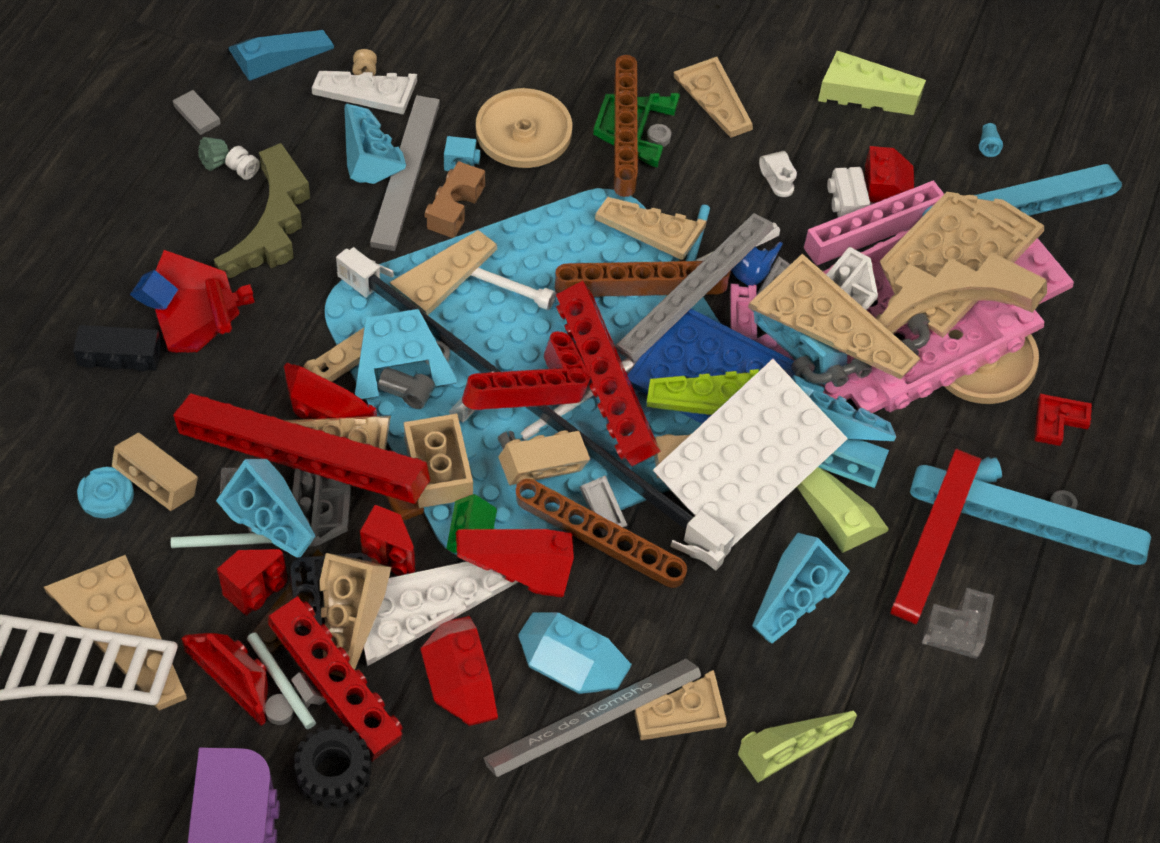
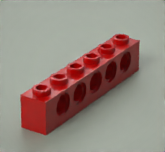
M297 596L270 614L268 625L344 726L349 728L350 734L356 731L359 734L360 740H365L367 749H369L370 760L374 761L400 742L403 734L401 732L403 729L402 725L394 715L389 716L384 710L385 704L382 698L376 692L371 693L366 686L367 680L359 669L354 670L348 663L350 658L341 646L338 648L331 640L333 636L326 625H319L314 618L315 612L311 605L306 601L303 603ZM303 626L308 628L310 633L306 636H300L294 630ZM316 649H322L327 653V656L323 659H317L312 655V652ZM337 671L342 673L345 679L335 682L331 680L329 675ZM356 694L360 696L362 702L358 705H352L347 701V697ZM373 717L379 721L380 725L377 728H369L365 725L364 720Z

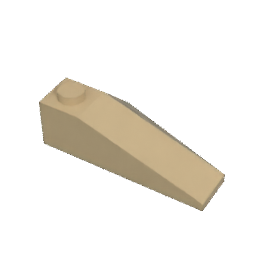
M326 553L320 577V591H323L324 608H321V618H325V625L333 636L332 642L337 648L341 646L350 658L348 663L355 670L384 599L391 567ZM323 650V658H325L327 653ZM336 671L331 673L333 675L345 678L344 675L340 672Z

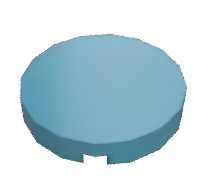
M102 467L91 471L90 475L80 481L77 494L79 503L86 513L93 517L105 519L115 517L124 512L132 503L134 490L132 481L115 468Z

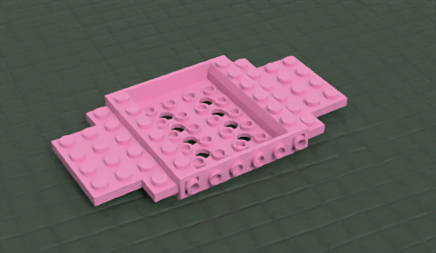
M909 230L899 232L895 237L879 242L874 247L860 252L870 257L878 293L876 299L878 304L874 307H869L867 311L874 318L879 314H883L888 307L889 300L895 295L880 266V260ZM1038 238L1014 262L1047 280V294L1039 304L1073 288L1074 281ZM833 265L823 272L827 274L828 271L833 267ZM978 300L951 329L961 331L963 333L962 338L952 339L948 336V333L942 338L929 329L930 339L928 343L918 349L919 362L901 380L872 366V372L865 378H858L856 373L847 375L848 381L843 386L835 387L832 381L825 385H819L825 388L823 393L834 399H837L838 396L847 400L851 398L858 409L864 408L871 413L882 408L889 412L903 409L910 402L920 397H927L934 390L942 386H949L956 379L974 373L979 367L987 363L992 364L1009 352L1014 353L1024 345L1026 336L1044 328V320L1036 310L1032 313L1011 304ZM908 322L894 333L902 334L905 339H910L911 341L919 337V335H914L909 329ZM768 334L757 338L758 343L795 361ZM847 355V364L851 363L854 357Z

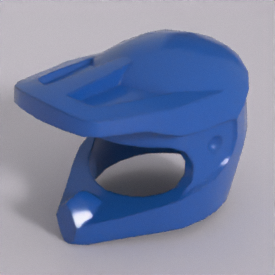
M777 243L769 251L766 248L760 251L755 246L731 269V272L746 286L761 283L768 275L771 265L783 243Z

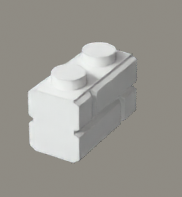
M850 167L849 169L835 168L833 170L832 177L828 179L827 187L828 192L833 193L832 210L837 212L838 218L871 205L861 167Z

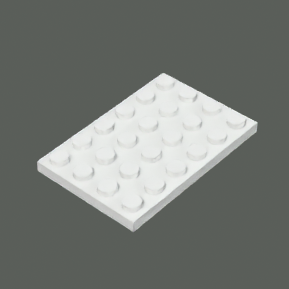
M772 359L655 467L653 471L694 516L702 510L735 535L733 546L848 438L777 362Z

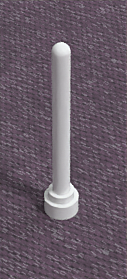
M477 268L470 275L534 299L538 307L545 310H550L555 301L556 292L548 288L536 290L481 268Z

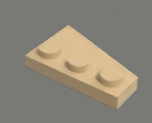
M714 670L695 682L691 681L683 685L681 689L669 695L665 694L635 709L640 740L726 727L727 721Z

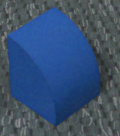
M153 270L142 275L130 295L146 306L164 310L173 299L178 288L157 271Z

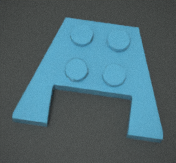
M419 309L367 317L365 319L354 395L362 400L379 397L374 369L428 361L431 379L434 381L435 387L457 383L452 369Z

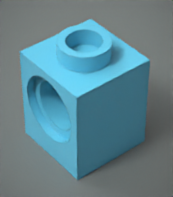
M447 136L444 151V170L454 169L458 161L471 166L479 164L480 150L476 149V139Z

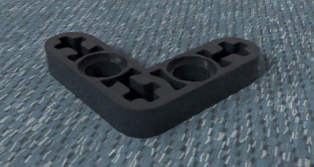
M364 553L338 554L372 562L371 558ZM325 556L298 558L292 563L290 570L292 599L303 592L312 594L314 601L310 605L316 611L314 618L319 625H322L318 585H320ZM300 567H305L306 571H310L307 572L306 584L301 585V574L296 573ZM306 627L295 629L296 633L300 636H306L310 633Z

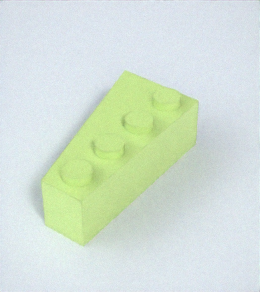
M837 51L822 81L818 101L836 100L841 105H847L850 102L862 104L861 108L871 109V107L877 106L882 107L883 111L914 115L926 80Z

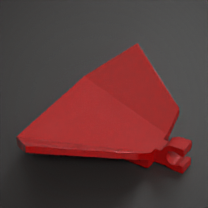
M166 250L163 251L155 271L178 288L166 309H155L167 349L171 352H198L219 333L207 295L205 280L207 278L212 279L213 277L218 279L230 322L240 314L238 306L255 303L252 288L249 284L240 287L236 292L232 293L225 271Z

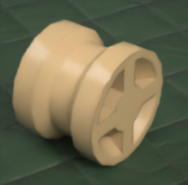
M368 49L356 51L353 55V74L361 75L363 72H373V76H375L376 54Z

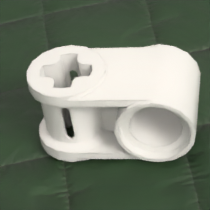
M780 151L761 156L759 159L761 172L766 177L775 195L779 197L791 196L794 191L793 181L796 179L797 172L791 164L787 153Z

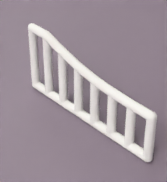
M0 614V658L12 628L27 630L5 688L0 690V701L38 696H80L156 705L160 700L178 646L174 641ZM39 632L54 634L35 685L18 687ZM66 636L81 639L65 684L48 685ZM93 641L109 643L94 685L77 684ZM120 646L136 647L122 688L106 687ZM148 649L164 652L150 692L134 690Z

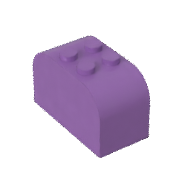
M199 748L188 843H277V829H274V819L279 818L280 802L277 800V789L273 788L270 770L265 759L260 754L249 749Z

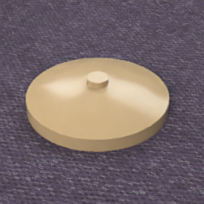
M526 88L511 89L494 95L480 108L476 118V137L485 153L502 164L518 168L538 167L554 161L565 152L572 137V119L567 108L557 98L548 93Z
M951 330L948 336L957 340L962 338L963 333L959 330ZM1031 334L1026 336L1024 345L1014 353L1009 352L1001 356L996 362L992 364L987 363L979 367L974 373L964 375L956 379L949 386L944 387L964 400L981 404L1000 403L1017 397L1030 386L1037 373L1039 352L1034 338Z

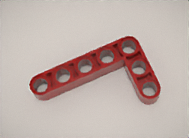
M556 331L550 335L543 355L548 369L471 374L464 389L462 402L466 407L473 410L579 403L585 395L590 375L572 338L564 332Z

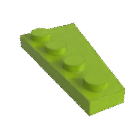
M759 369L737 374V371L725 372V375L710 376L709 373L699 374V377L695 378L676 376L650 379L646 407L713 415L759 372Z

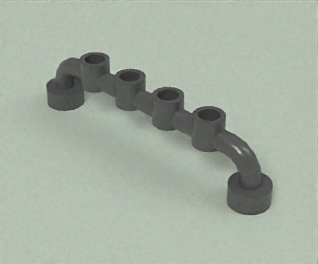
M924 313L915 315L908 322L909 329L914 335H919V337L912 341L910 339L901 341L916 355L919 354L918 349L925 346L930 339L928 327L930 320ZM808 356L796 359L791 365V369L796 376L805 378L813 384H824L832 381L835 387L843 386L848 381L847 375L856 373L858 378H865L872 372L871 365L856 358L844 366L834 365L822 374L813 372L815 366Z

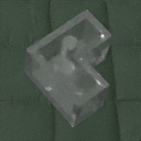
M966 588L958 610L934 604L927 618L922 643L977 659L985 644L994 595Z

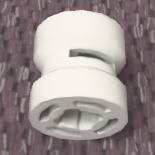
M236 146L231 149L225 159V164L230 169L237 170V174L245 180L252 178L260 167V161L253 155H248V151L242 146Z

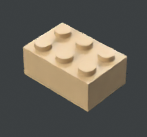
M457 413L404 422V440L408 457L426 461L430 476L429 484L417 500L419 508L452 503L472 495L473 480Z

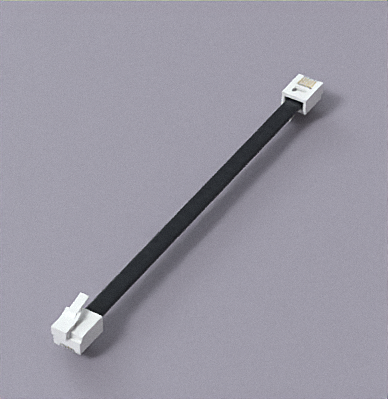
M354 247L350 250L346 248L336 257L338 277L367 298L371 293L376 292L401 312L419 309L380 279V273L393 278V270L375 263V261L370 260ZM419 309L433 337L447 345L450 350L480 373L502 372ZM546 405L526 407L557 432L565 430L568 433L579 431ZM579 431L588 455L686 530L684 541L689 545L686 546L673 540L671 543L672 548L684 552L692 558L702 560L714 570H717L723 564L724 558L731 551L735 536L733 533L702 510L693 518Z

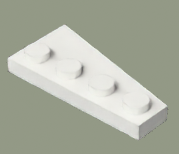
M319 71L312 86V94L404 114L417 82V74H409L408 77H397V73H387V76H373V72L351 75L350 72Z

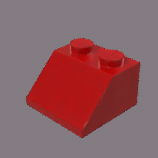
M870 146L865 163V184L870 202L877 203L914 188L913 165L895 148Z

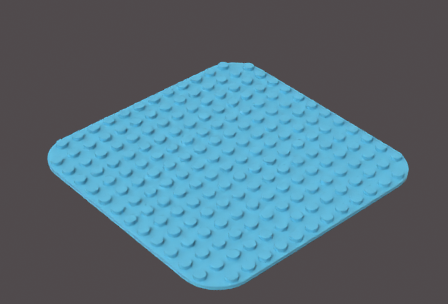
M595 188L477 229L497 244V250L478 268L536 290L548 288L555 291V272L561 264L670 262L680 260L595 220L596 212L607 197L639 204V208L646 209L632 196L622 197L611 189ZM477 230L379 264L393 270L394 273L393 278L380 273V279L390 286V282ZM469 276L428 315L502 372L548 369L543 355L550 335L556 331L568 334L564 327L567 324V320L561 318L556 308L559 305L557 297H555L551 309L545 310L538 307L534 299L473 276ZM343 280L332 289L325 304L326 324L336 345L364 328L367 317L401 312L376 292L371 293L366 298ZM668 295L594 297L613 343L616 345ZM704 297L691 308L719 322ZM450 350L448 364L457 379V383L435 387L424 408H412L403 401V398L378 389L379 397L365 399L367 404L376 408L377 416H391L387 443L391 451L408 456L404 440V422L450 415L449 410L463 396L468 377L471 374L480 372ZM618 353L621 361L627 358L622 354ZM425 361L389 367L413 377L416 374H423L431 378L429 365ZM359 364L350 370L355 382H357ZM384 368L374 369L377 388ZM633 388L655 438L666 434L674 436L689 435L702 425L675 410L646 407L648 395ZM592 396L561 416L659 492L665 493L670 490L660 478H657L653 471L655 468L654 456L634 466H631L626 458L621 460L614 446L618 444L617 439L611 437L606 427L609 420L607 417L604 418L597 406L601 402L599 397L595 398V396ZM557 404V405H546V406H548L550 409L554 410L555 408H557V407L560 406L561 404ZM526 407L475 410L466 421L461 422L459 420L473 480V494H476L497 508L494 529H549L565 532L522 509L517 504V484L509 485L498 457L503 451L498 441L499 435L506 431L507 434L509 431H513L516 439L524 441L521 432L540 419ZM546 424L539 428L540 431L527 440L538 435H544L545 437L553 436L558 432ZM591 457L580 472L535 480L587 509L589 508L579 487L605 475L620 510L646 500ZM524 490L521 496L525 499H531L535 496V492ZM455 502L423 507L428 523L437 539L445 548L447 547ZM551 502L546 504L545 509L555 512L559 509V505ZM578 515L569 518V522L574 525H579L584 521Z

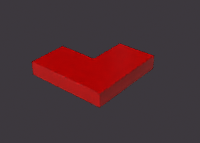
M1040 394L1037 404L1034 441L1061 446L1064 425L1088 430L1091 423L1092 403Z

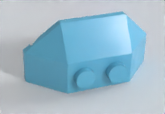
M558 612L532 613L518 634L529 668L578 694L599 692L607 689L617 690L632 665L608 638Z

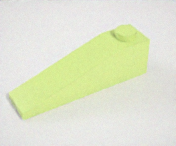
M817 467L797 486L842 553L888 532V527L876 510L825 469Z
M854 711L767 728L759 733L751 732L741 740L742 743L738 755L756 781L760 782L852 728L857 715Z

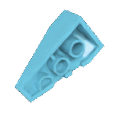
M793 375L792 380L848 439L894 441L896 439L890 422L864 408H859L857 411L846 402L847 399L841 396L834 399L823 393L825 388L819 384H813L806 379Z
M797 533L781 556L752 626L769 643L775 642L796 625L798 618L806 612H812L816 608L815 605L824 597L829 598L833 595L849 573V569L819 538Z

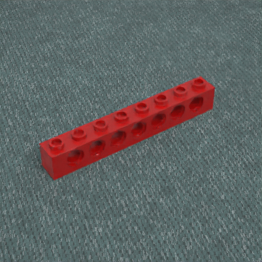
M582 280L556 294L559 305L556 308L561 318L567 320V324L564 327L568 335L575 339L576 343L574 344L580 357L583 358V363L592 380L589 383V387L595 398L599 397L601 401L597 406L604 418L607 417L609 423L606 424L607 430L613 439H617L618 444L614 445L621 460L626 458L630 465L634 466L661 451L593 294Z

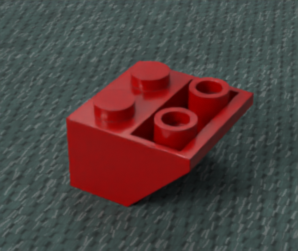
M374 505L360 530L362 553L368 555L373 563L391 567V571L398 576L415 573L414 546L401 515Z
M280 549L238 550L217 568L223 596L246 616L253 610L256 611L261 608L266 598L273 592L280 591L288 580L284 555Z

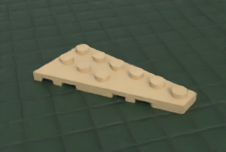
M126 555L44 587L46 593L80 627L161 639ZM93 641L104 653L106 652L109 643ZM121 645L115 663L124 674L128 672L136 647ZM148 649L136 682V686L140 691L150 692L164 652ZM173 664L158 704L154 705L158 710L187 699Z

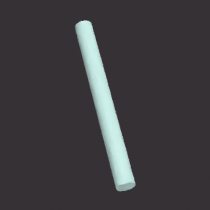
M256 533L171 537V548L272 543V540Z
M256 632L250 634L247 637L248 642L306 729L312 728L316 722L259 635Z

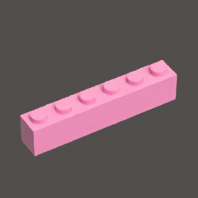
M933 180L808 229L804 249L816 266L842 256L848 247L858 250L912 228L922 218L924 211L933 206L944 193Z

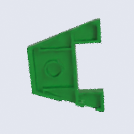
M659 93L650 94L649 97H637L638 159L656 168L663 152V145L640 139L650 110L674 116L680 97L678 93H671L670 97H659ZM606 94L593 135L614 145V94Z

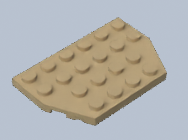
M946 192L880 260V266L894 294H896L895 277L901 270L904 271L908 264L935 277L938 268L941 265H945L950 258L975 271L979 263L983 259L986 260L991 252L1014 263L1044 232V225L1002 199L989 201L978 199V196L974 195L962 196L959 193ZM978 300L953 302L924 312L930 320L928 323L929 329L943 338Z

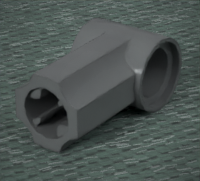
M389 367L384 368L378 382V389L403 398L407 405L415 409L424 408L435 388L434 381L426 375L416 374L413 377Z

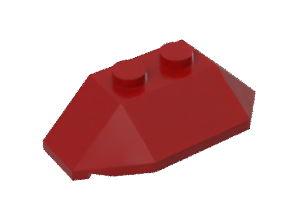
M290 363L284 365L285 379L292 409L300 418L327 419L377 416V410L374 406L366 404L361 398L343 387L301 366L291 365Z
M470 616L442 623L421 647V654L434 702L462 719L469 726L497 720L498 715L491 677L475 624Z
M202 633L189 634L182 637L181 640L185 652L262 726L266 722L265 704L268 695L267 669L259 659L253 660L248 656V650L239 640L234 642L225 634Z

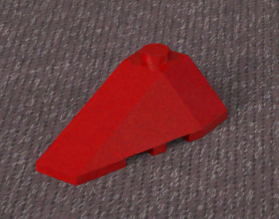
M460 529L456 531L457 557L486 571L492 569L505 575L504 579L512 583L516 580L528 586V590L536 594L561 598L564 596L574 559L572 533L549 529Z

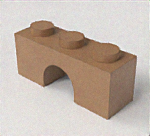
M460 161L457 162L454 169L449 170L444 186L438 188L433 204H429L426 208L427 229L451 238L456 237L465 221V205L459 204L457 201L465 200L476 203L485 187V170Z

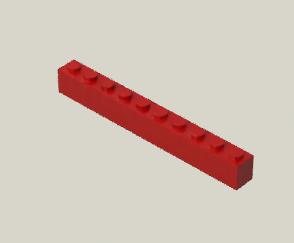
M190 393L173 415L179 434L262 459H268L275 463L415 504L430 482L427 462L419 458L401 455L394 451L377 448L370 444H363L346 437L332 435L322 430L308 428L274 416L263 415L253 410L239 408L229 403L209 399L208 397H201Z

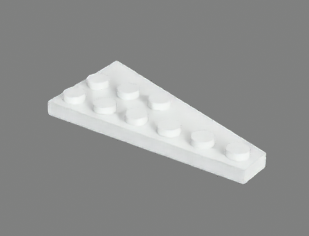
M469 562L389 578L384 599L363 648L367 666L432 631L442 623L459 616L518 583V581L515 580L512 583L504 579L505 575L492 569L486 571Z

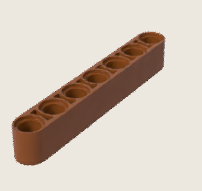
M622 55L616 60L614 76V191L619 196L629 197L635 193L638 174L637 61L630 55Z
M703 261L561 264L556 269L554 288L558 294L583 280L593 294V297L669 295ZM730 271L706 294H721L725 292L728 288Z
M523 479L517 484L516 502L522 509L567 533H572V536L667 587L677 588L684 582L687 566L681 558L533 479ZM524 490H532L535 492V496L531 499H525L521 496V493ZM554 502L559 505V509L555 512L547 511L545 509L546 504ZM578 515L584 521L579 525H574L569 522V518ZM602 528L607 531L608 535L604 538H598L593 534V531ZM622 541H626L631 544L632 548L629 551H622L617 545ZM646 554H651L657 561L654 564H646L643 562L642 557ZM670 567H675L681 572V575L677 578H672L667 574L666 570Z

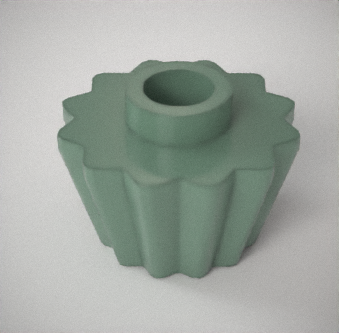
M203 137L199 145V158L205 169L212 171L225 164L226 156L229 153L225 141Z

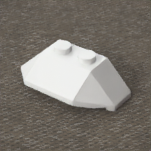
M848 247L826 275L867 311L878 297L871 258Z

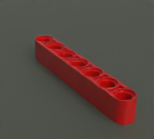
M959 449L955 450L891 609V615L915 625L917 624L982 458Z

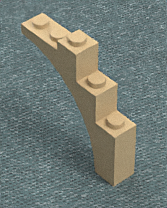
M991 252L986 260L983 259L979 263L976 271L950 258L945 265H941L938 268L935 277L908 264L904 271L901 270L895 277L896 294L889 300L888 307L883 314H879L875 319L894 334L915 315L953 302L969 300L996 301L1015 305L1033 313L1047 294V280Z

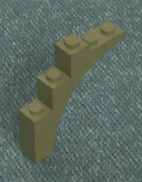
M281 143L259 152L261 169L269 183V198L266 209L257 226L233 249L214 259L215 268L225 271L227 279L233 278L248 269L258 267L264 262H267L273 268L294 259L292 242L287 237V234H292L302 228L301 214L296 204H301L305 200L310 199L309 182Z

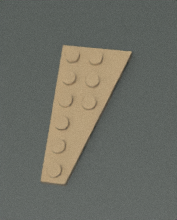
M803 254L748 305V308L900 380L920 360L912 350Z

